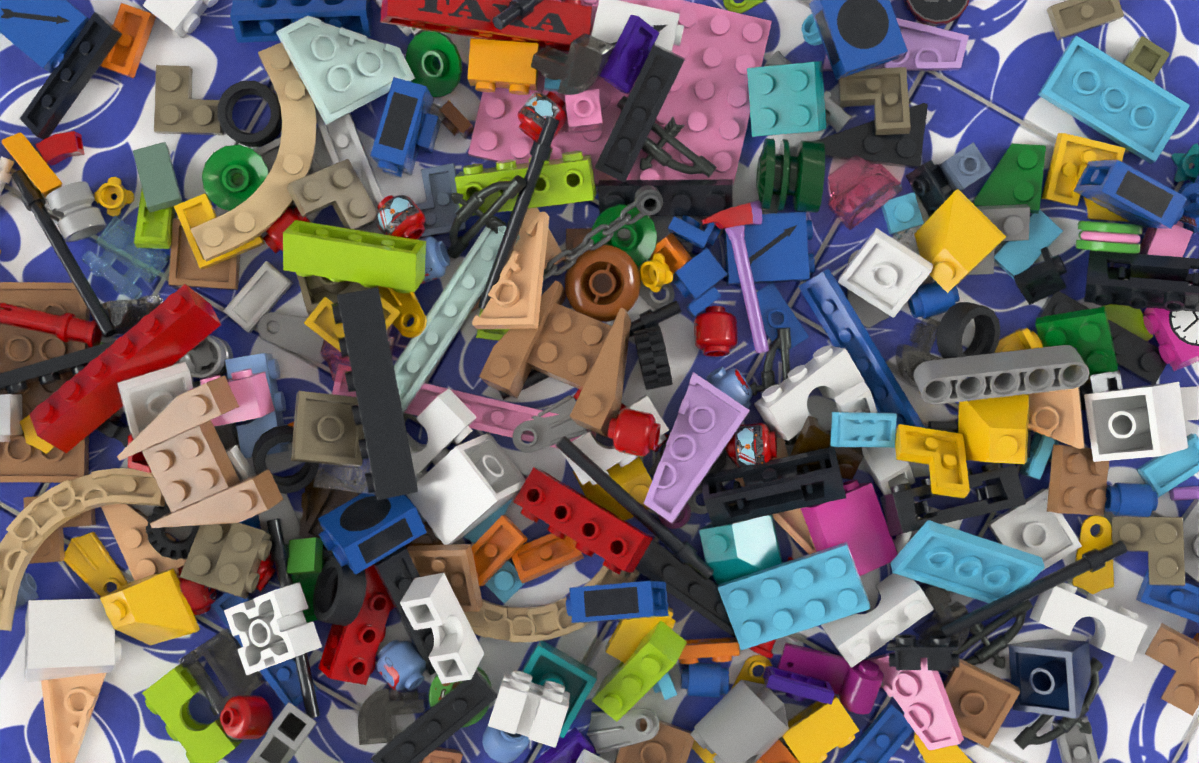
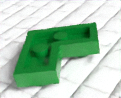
M1105 306L1036 318L1035 325L1043 347L1070 345L1077 348V352L1089 368V375L1118 371V363Z

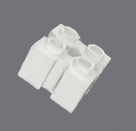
M300 582L273 590L253 600L224 610L232 635H240L243 647L237 650L246 675L322 647L314 622L307 623L303 614V610L308 609V605Z
M516 670L512 674L505 672L488 726L514 735L515 733L529 737V740L556 748L569 707L570 693L564 691L565 687L552 681H546L545 685L541 686L532 683V676Z

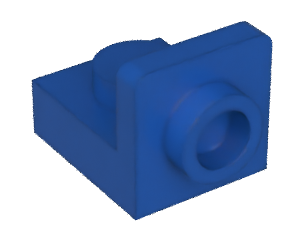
M683 215L682 219L673 217L668 227V232L704 250L707 243L714 245L722 229H719L714 223H708L705 231L699 229L701 224L698 221Z

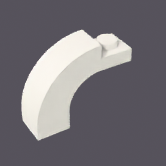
M864 381L854 387L847 388L842 394L834 398L837 405L835 407L836 412L878 413L871 391ZM862 447L864 455L862 463L884 496L891 494L890 487L905 483L912 485L915 483L908 461L896 460L895 448Z

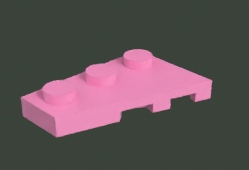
M889 653L867 659L879 666V669L884 674L882 681L884 686L882 688L889 697L893 696L905 712V719L929 751L957 745L964 740L938 671L928 670L927 658H921V670L900 671L896 670V667L889 666Z

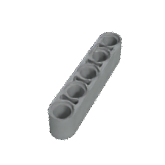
M1060 345L926 361L917 366L913 376L925 402L937 405L1074 389L1083 385L1088 380L1090 373L1089 368L1074 347Z

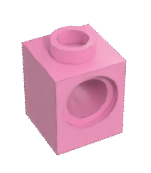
M599 89L565 93L570 134L603 130Z
M1178 221L1171 229L1148 228L1141 243L1140 253L1138 254L1183 257L1193 232L1183 228L1184 223Z

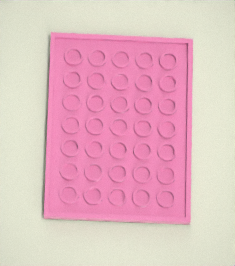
M580 0L581 5L592 7L590 44L599 0ZM619 0L680 14L678 24L684 25L680 46L673 45L672 52L684 57L685 61L655 123L665 130V126L668 125V122L674 116L677 125H685L675 138L699 157L702 155L717 167L709 178L703 173L691 175L673 170L667 166H662L655 159L651 161V168L641 170L640 159H646L649 155L641 149L626 180L733 179L734 185L750 117L747 68L762 66L772 21L685 0ZM539 48L537 91L529 90L528 95L511 94L507 88H496L495 92H482L468 155L493 162L515 159L516 164L529 163V158L532 157L529 153L534 140L518 128L521 124L518 119V112L533 93L539 92L544 95L549 93V91L544 90L548 54L581 58L578 91L599 89L603 130L570 134L567 120L566 124L552 140L551 146L553 150L549 160L561 159L562 154L566 152L582 151L583 156L591 155L595 186H598L599 180H618L595 169V165L622 111L617 107V104L624 95L628 98L629 94L619 91L600 77L601 73L586 70L585 63L589 48L579 54ZM551 91L566 103L564 92ZM565 104L562 109H563V110L566 112V114H567L566 104ZM650 130L647 136L656 144L661 139L652 130ZM666 142L662 147L664 151L672 156V159L688 166L694 165L691 160Z

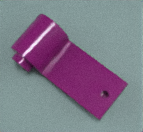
M786 642L777 667L828 681L834 693L839 695L840 702L846 709L863 715L869 714L872 711L884 678L883 672L873 661L862 660L851 668L843 656Z

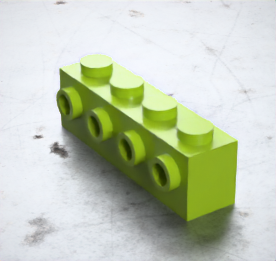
M570 151L563 153L561 159L545 161L528 209L594 200L596 197V187L591 155L583 156L582 151ZM515 159L498 161L496 162V167L483 169V164L463 166V171L455 176L457 193L463 194V199L467 201L475 192H479L493 183L511 181L516 175L524 178L529 163L516 164ZM499 190L485 198V202L478 209L485 213L504 193L503 190ZM518 194L513 199H509L497 212L512 211Z
M295 220L283 232V270L295 272L298 276L310 277L314 275L326 277L333 282H357L368 288L378 286L393 288L394 291L399 293L415 292L425 279L426 241Z

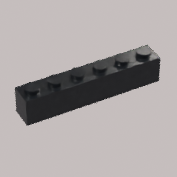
M372 288L337 295L338 303L331 305L335 324L342 323L345 337L338 338L342 358L349 357L352 370L345 372L348 391H356L358 405H353L352 411L355 426L362 425L365 436L364 439L358 440L362 460L369 459L372 471L365 473L368 492H376L377 500L418 492L379 289Z

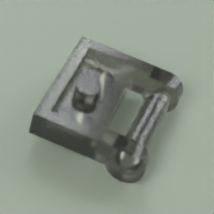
M228 628L178 660L183 669L185 667L188 668L212 706L209 708L214 716L222 712L227 701L233 696L247 695L265 683L259 671L246 675L237 650L242 647ZM200 657H205L229 695L223 698L198 660Z

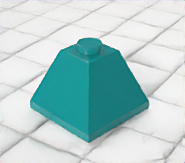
M773 514L716 527L708 524L699 530L705 562L714 570L712 576L717 584L782 564Z

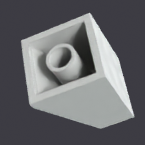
M1179 382L1084 395L1093 462L1163 456L1188 448Z
M486 433L452 449L417 482L418 492L406 495L430 525L434 535L444 545H450L463 538L515 497L526 479L490 433Z
M101 599L28 601L25 616V682L112 672L115 662L121 661V641H115V629H113L106 615Z

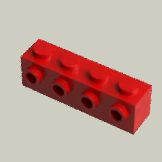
M534 467L513 501L522 507L520 513L536 523L539 519L549 524L547 530L563 540H565L566 536L577 542L575 545L576 549L590 557L594 553L605 559L602 565L619 575L622 570L630 573L634 572L653 539L650 535L547 472Z
M374 565L365 569L367 580L366 594L358 616L347 626L336 624L331 626L318 667L330 679L367 685L369 675L375 669V656L379 644L384 640L386 634L385 625L389 612L393 610L394 605Z

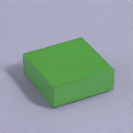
M317 537L289 540L287 573L292 575L321 573L322 540Z

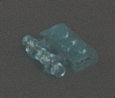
M114 216L95 241L105 249L103 254L98 257L88 250L81 260L90 267V271L97 277L102 276L114 285L113 289L119 294H126L136 301L143 292L135 285L138 278L141 277L146 282L152 283L170 260V256L157 248H137L134 244L135 229L120 217ZM116 259L129 268L124 275L111 267Z

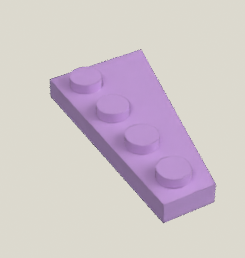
M896 18L908 52L896 60L870 69L906 67V71L959 70L962 65L969 35ZM826 54L822 67L823 71H832Z
M693 372L644 504L673 524L750 410Z

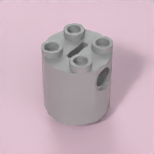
M741 679L694 726L695 730L690 735L703 749L706 748L711 754H717L713 758L715 763H756L789 730L785 704L770 688H766L765 684Z

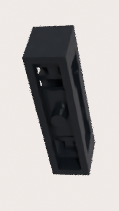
M1090 250L1084 302L1100 306L1113 304L1130 306L1135 309L1148 307L1165 309L1171 312L1182 310L1199 312V273L1189 274V269H1199V259ZM1107 262L1130 264V269L1125 267H1107Z
M834 446L770 460L763 464L748 465L707 474L702 480L703 499L713 527L846 498ZM819 461L820 469L810 472L806 465L802 467L803 474H798L797 465ZM743 477L745 487L741 488L740 482L734 481L733 489L726 490L722 482Z
M992 463L981 466L983 472L974 475L971 469H967L970 489L983 485L982 482L984 481L986 482L987 486L975 489L978 502L928 513L930 510L927 500L914 503L913 499L914 497H919V500L941 496L932 494L930 478L921 480L922 486L913 489L910 483L890 487L891 494L880 497L890 536L919 530L927 520L945 524L1025 505L1026 501L1016 465L1003 468L1002 463ZM992 498L994 503L988 504L987 500L984 499ZM924 514V519L916 521V515Z

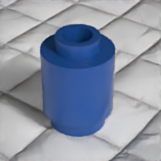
M934 281L919 286L907 302L914 318L922 317L927 319L946 313L950 307L960 301L956 286L947 293Z
M1115 483L1113 486L1108 485L1106 488L1105 511L1112 512L1115 516L1149 517L1152 511L1157 509L1158 495L1149 484Z
M711 663L688 664V669H681L680 687L681 689H687V696L719 698L720 695L728 693L729 668H721V664Z

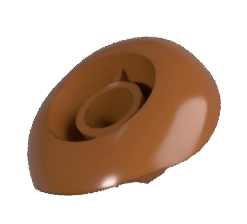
M602 245L596 250H588L580 255L576 263L567 269L564 282L565 293L575 311L601 322L612 321L616 319L620 308H624L628 312L636 303L641 289L640 273L637 265L626 252L614 246Z

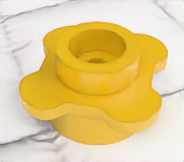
M118 177L109 178L108 182L104 183L94 193L95 201L107 208V214L113 217L119 216L121 209L126 204L133 203L135 199L134 193L126 190L122 185L121 179ZM113 194L117 195L115 200L112 199Z
M660 253L654 254L653 260L644 262L640 267L642 283L653 292H660L664 284H670L673 280V274L665 263V257Z

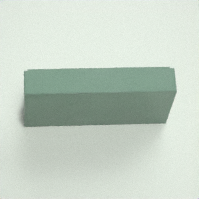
M166 142L133 150L149 212L183 203Z

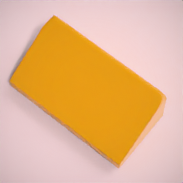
M21 132L1 141L6 150L45 198L49 193L62 186L60 179Z

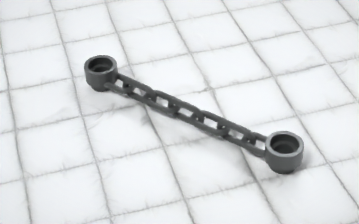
M650 185L638 189L634 202L621 211L620 217L608 225L602 224L584 237L580 245L572 250H564L552 258L544 269L543 281L552 275L558 276L565 272L586 251L596 250L613 237L616 230L625 224L631 225L645 215L650 216L658 213L663 206V198L659 190ZM647 199H655L653 206H644V202ZM637 207L640 213L631 219V215L627 212ZM603 230V235L606 237L594 245V240L590 238ZM566 255V260L570 262L557 270L558 267L554 263Z

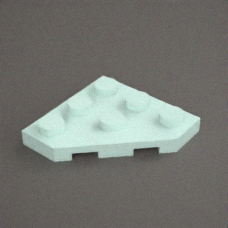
M306 16L276 32L325 124H329L388 93L393 77L406 81L415 79L400 48L369 39L365 35L342 27L338 28L321 22L317 18Z

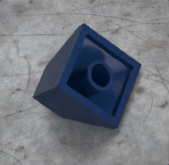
M1049 639L1008 645L1011 684L1017 686L1020 690V694L1013 704V710L1077 719L1080 716L1091 677L1089 642Z

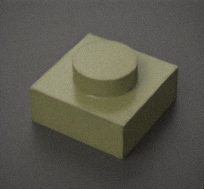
M1141 36L1136 40L1122 64L1153 82L1170 53Z

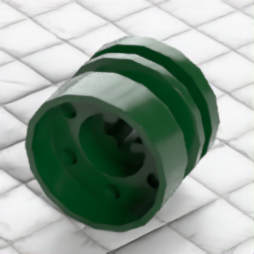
M766 138L763 150L758 158L756 173V191L758 192L762 210L770 209L772 195H775L776 209L778 211L784 209L787 196H793L795 212H819L825 177L824 143L801 140L796 155H790L789 142L786 139H782L779 154H775V140Z

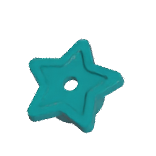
M1194 144L1186 154L1174 153L1171 156L1178 168L1174 177L1175 182L1189 179L1195 183L1199 175L1198 144ZM1190 163L1194 164L1193 169L1189 168Z

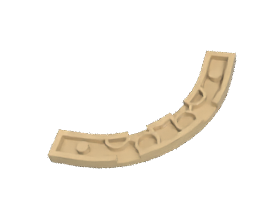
M282 42L258 52L281 107L282 135L276 160L264 182L246 201L231 211L190 229L206 262L243 246L267 231L294 202L287 190L289 183L309 175L317 140L315 104Z
M126 468L94 471L89 475L72 481L66 480L47 490L17 515L6 530L8 532L0 543V630L11 631L18 591L24 572L41 544L58 527L81 513L106 505L138 504L165 506L164 496L152 473Z
M602 566L584 586L630 583L635 580L639 572L634 570L633 573L622 570L619 575ZM567 597L552 603L533 607L503 606L482 599L483 607L478 612H464L474 634L485 638L490 637L510 642L550 640L572 633L588 624L572 623V617L568 616L566 610Z

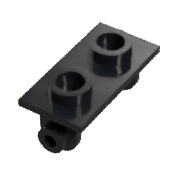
M932 160L905 175L911 184L913 192H915L926 209L929 218L954 192L953 190L946 194L942 192L941 188L949 183L939 165H934Z
M909 634L897 635L895 640H890L887 646V651H895V653H889V666L896 667L898 671L921 670V658H927L928 670L953 671V668L960 667L959 654H953L952 652L957 651L960 642L959 640H951L949 635L942 634L932 635L930 640H916L915 635Z

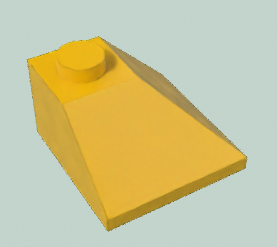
M959 189L955 190L914 234L920 256L933 264V269L929 275L947 293L959 284L1006 238Z
M1028 394L959 402L958 433L963 434L966 460L992 463H1027Z
M639 456L623 467H620L619 463L607 469L610 474L609 476L645 509H650L644 504L652 479ZM573 471L587 498L625 521L634 517L600 485H592L590 481L583 485Z
M174 568L129 582L100 598L113 629L148 645L175 639L200 630L191 607L180 589V582Z

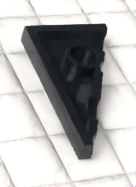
M922 103L909 108L910 134L876 135L875 120L816 141L824 143L825 157L916 169L921 164L928 104Z

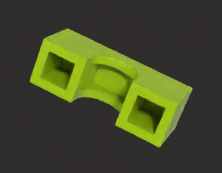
M660 621L641 640L631 657L625 663L621 661L604 678L591 701L618 722L676 664L687 642L664 622Z
M181 663L142 692L146 698V706L153 714L159 715L165 722L168 735L174 741H179L187 751L186 757L190 763H217L234 750L243 740H234L228 737L223 730L220 717L209 724L199 723L192 718L189 712L190 700L203 687L186 665Z

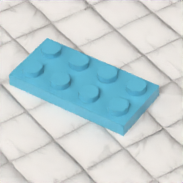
M1078 36L1072 38L1038 93L1040 97L1150 164L1156 162L1190 106Z
M930 520L926 521L891 561V568L894 574L986 603L995 601L1028 585L1045 568L1042 557Z
M847 542L721 583L717 587L741 650L869 610L871 606Z

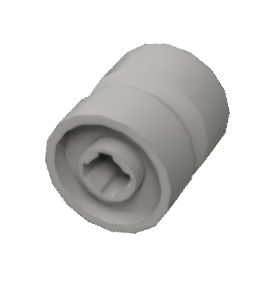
M75 182L62 186L46 196L53 216L61 218L57 225L65 242H75L91 237L106 228V223L100 209L92 207L95 198L87 182Z
M208 335L179 360V363L186 362L192 377L222 376L227 372L225 360L232 359L233 353L225 340Z

